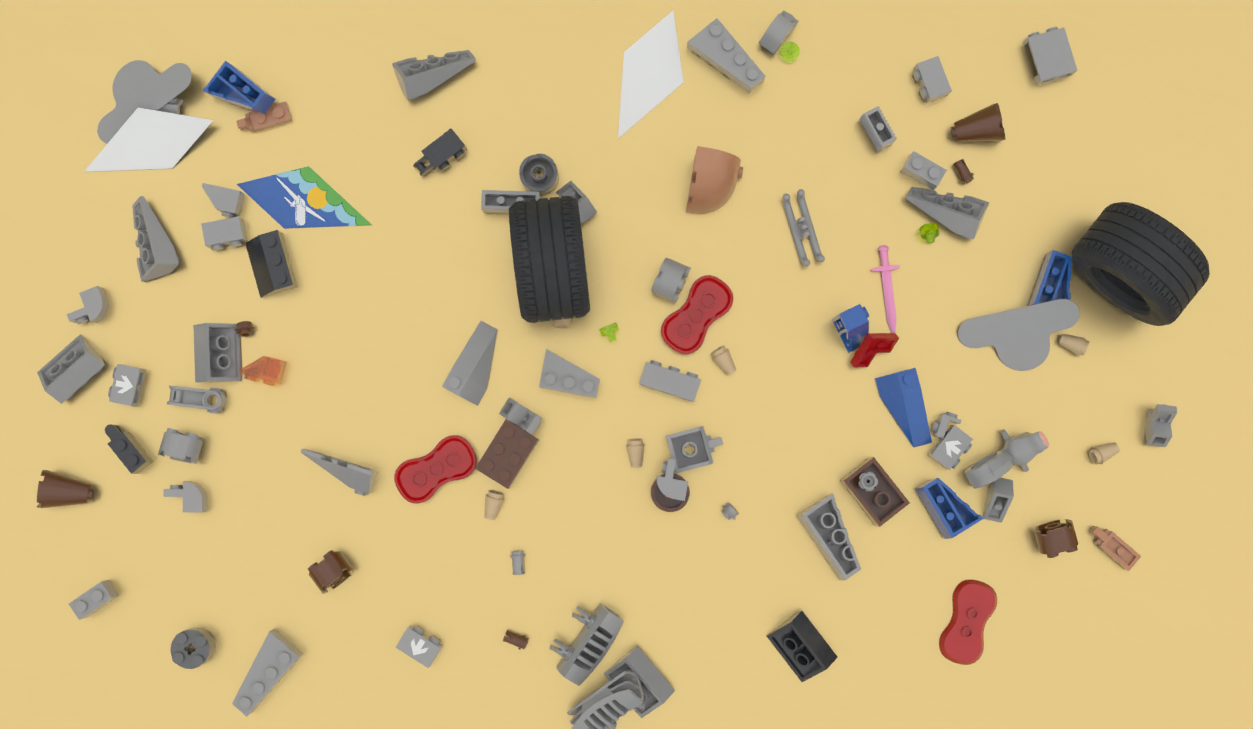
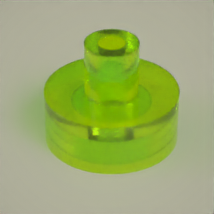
M786 42L780 50V56L786 62L795 61L800 53L799 46L794 42Z
M935 223L924 224L919 229L921 238L927 239L928 243H933L940 234L939 226Z
M617 323L599 329L601 337L608 336L610 342L617 339L615 332L619 331Z

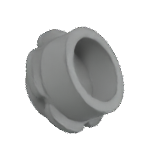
M873 472L862 473L859 477V486L866 491H872L878 484V479Z
M729 502L725 506L722 505L723 510L721 512L728 520L731 518L735 520V517L739 514L738 511Z

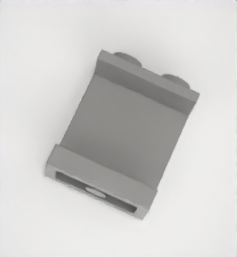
M1052 27L1042 34H1039V32L1031 33L1023 42L1024 46L1029 45L1038 73L1034 78L1036 85L1068 77L1078 71L1064 27L1060 29Z

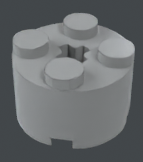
M665 258L651 292L676 303L680 294L678 290L682 291L686 282L683 277L687 278L691 268L672 259Z
M167 428V431L163 434L158 455L163 457L166 455L170 456V459L197 464L203 441L196 434L186 432L185 436L178 430Z

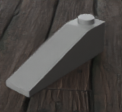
M469 50L446 53L444 57L427 55L428 59L417 60L416 57L394 62L392 66L403 94L407 99H416L468 67L476 59Z
M140 196L132 205L134 228L138 230L135 245L139 247L140 258H137V266L141 282H146L170 274L179 265V258L176 255L173 244L144 196Z
M480 321L442 385L443 388L477 406L488 386L498 332L496 328Z
M301 449V453L349 488L355 489L354 493L363 496L366 493H372L378 471L315 451Z

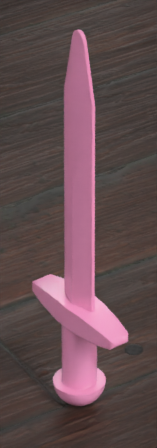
M881 245L878 251H880L882 266L873 268L871 271L881 272L887 322L891 333H895L897 319L891 270L900 268V265H889V247Z

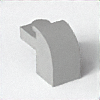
M783 10L770 24L759 44L774 54L799 21L792 14Z
M95 286L79 293L84 308L67 314L69 322L83 324L90 320L91 322L98 323L106 316L109 308L108 298L104 288Z
M508 398L499 413L530 434H533L539 427L542 419L511 398Z
M1157 404L1154 410H1149L1145 429L1147 445L1166 447L1172 438L1171 423L1177 414V406Z
M668 458L667 462H663L662 473H665V477L657 476L658 488L669 498L685 501L688 481L673 479L676 459Z
M183 481V489L182 485H170V489H164L163 497H183V512H207V495L203 487L198 483Z

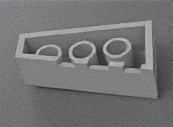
M718 18L687 42L689 50L694 51L700 58L709 62L715 69L724 73L730 80L748 93L764 82L766 77Z
M834 494L825 496L797 516L839 580H847L861 570L853 545L850 543L847 529L844 527L841 519L840 510L837 508Z
M276 629L269 631L232 704L246 717L250 715L301 658L303 653Z

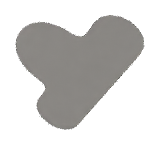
M135 60L123 66L113 81L112 90L116 106L98 124L97 133L101 141L108 143L138 107L157 111L183 92L191 82L192 73L190 68L186 64L176 63L164 72L157 73L148 62L142 60Z
M1058 299L975 317L964 321L960 325L958 338L964 346L969 348L994 346L1000 360L1007 367L1018 371L1030 370L1041 365L1048 357L1050 334L1071 328L1077 323L1079 309L1071 300Z

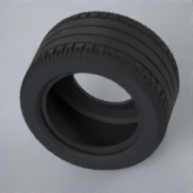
M561 196V198L551 197L550 200L542 198L538 199V201L533 199L526 200V202L524 200L514 202L509 208V226L516 288L522 319L529 323H537L538 320L544 322L550 321V319L552 321L562 320V317L563 319H571L573 316L575 318L586 316L590 311V301L578 200L572 196Z
M1118 202L1107 206L1072 250L1074 268L1094 291L1124 313L1154 326H1164L1173 323L1204 286L1210 275L1206 256L1191 238L1160 215L1129 202Z

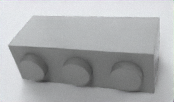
M482 190L481 210L483 213H509V208L514 202L523 200L526 202V200L533 199L538 201V199H541L540 192Z
M651 360L650 363L646 362L639 385L691 402L695 401L701 382L697 374L687 372V375L679 373L680 369L669 366L668 369L661 367L662 363Z

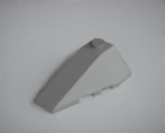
M911 187L906 196L908 201L954 233L973 240L979 231L989 206V202L965 195L964 198L954 197V193L948 192L947 195H940L935 190Z

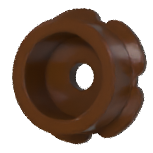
M250 321L237 323V328L235 329L236 333L241 337H248L255 330Z

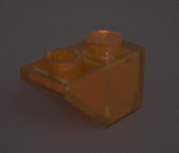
M262 356L240 369L239 373L245 375L244 379L256 381V378L263 379V384L274 386L275 383L281 384L286 361Z

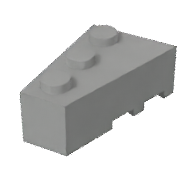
M546 349L539 384L540 388L597 398L599 378Z

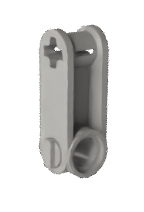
M169 385L171 391L167 405L207 409L209 413L219 414V411H222L227 403L226 396L224 395L225 392H222V389L210 387V390ZM213 396H217L218 402L213 406L211 399Z

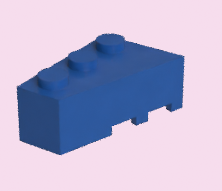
M226 60L203 90L214 98L265 114L276 100Z
M1055 250L1046 254L1028 306L1058 299H1071V256Z
M860 304L831 319L848 353L858 349L864 337L869 333V313Z
M939 478L930 479L915 489L944 539L954 538L984 519L980 514L978 515L972 510L970 505L963 502Z

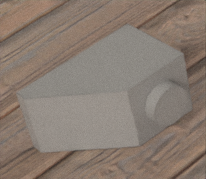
M569 181L556 192L560 198L561 196H572L578 200L580 222L582 224L597 213L587 196L572 181Z
M206 183L202 184V188L214 207L222 212V216L232 218L233 215L240 216L244 193Z
M999 478L990 484L983 513L984 519L1002 523L1014 497L1013 480Z

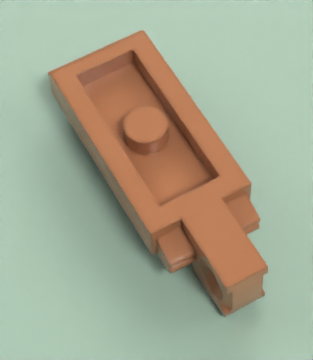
M285 101L271 105L265 114L251 111L245 114L246 118L236 122L240 130L249 128L250 131L257 132L290 122L292 119L287 102Z
M1093 526L1089 531L1097 538L1095 543L1125 570L1130 571L1141 558L1134 549L1113 531L1108 529L1103 531L1098 526Z

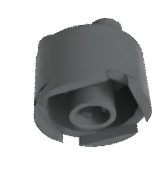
M541 153L526 157L520 165V180L527 191L540 192V195H546L556 187L559 177L558 170L553 159ZM542 171L543 176L536 178L535 173Z
M193 627L178 633L171 643L172 660L175 664L185 669L197 668L207 663L213 657L216 644L214 638L204 628Z

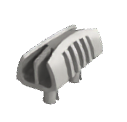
M602 603L599 604L592 615L580 606L576 607L582 616L573 612L572 617L585 624V626L570 647L558 639H554V642L560 648L550 645L549 648L563 657L556 667L559 673L578 686L588 678L601 662L624 622L620 619L619 615Z
M624 671L567 712L568 715H575L570 721L573 724L571 729H616V721L621 716L626 715L628 711L633 709L637 712H640L639 708L644 709V695L637 674L631 671Z

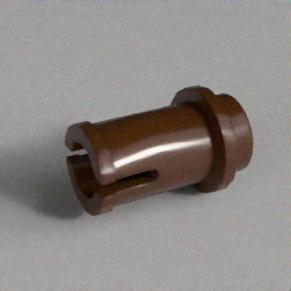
M964 159L953 164L961 178L960 182L967 184L974 180V173L970 172Z
M507 630L505 634L512 637V639L504 636L503 642L517 646L519 650L521 648L525 650L529 641L526 635L521 636Z

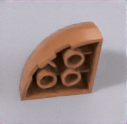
M697 146L686 213H711L720 209L729 201L734 193L737 179L742 178L743 167L740 166L741 159L725 151Z

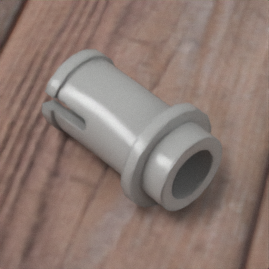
M523 550L511 551L512 574H525L523 559L525 554H523Z

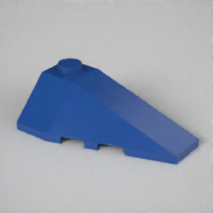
M916 368L875 378L879 397L889 409L892 417L895 418L912 447L932 443Z

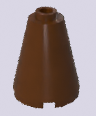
M998 103L954 122V127H951L952 136L957 138V141L1006 140Z
M42 470L40 476H44V480L39 481L37 503L39 504L37 508L88 504V501L93 499L94 489L91 488L90 484L49 470Z

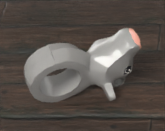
M1005 429L1001 430L1000 432L1005 441L1003 449L986 456L965 470L968 481L976 489L999 479L1014 465H1020L1025 472L1029 471L1027 464L1037 454L1049 447L1047 437L1042 431L1035 433L1024 432L1010 437Z

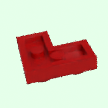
M868 333L850 363L854 368L868 367L876 353H890L899 337L896 333Z

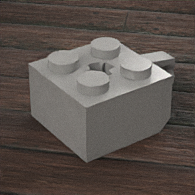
M704 426L666 436L671 458L676 459L675 473L713 464L711 453L715 452L714 447L723 445L721 437L711 439L710 435L706 436ZM687 444L695 448V451H692V455L684 452Z

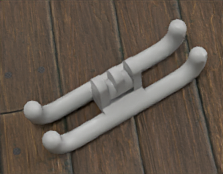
M799 189L797 191V199L802 217L798 218L797 221L795 220L790 203V195L785 193L782 200L799 259L803 266L808 267L810 260L806 256L802 239L809 238L813 253L818 262H823L825 257L821 253L805 200V191Z

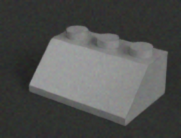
M202 323L193 325L195 383L241 381L240 335L235 331L237 324Z
M80 334L42 367L37 374L44 391L62 404L65 400L70 399L80 387L86 385L92 376L99 373L105 364L97 351Z
M638 646L629 651L604 673L609 681L624 671H631L637 674L644 695L643 701L645 702L644 709L639 708L640 712L635 711L640 718H643L664 704L675 691Z

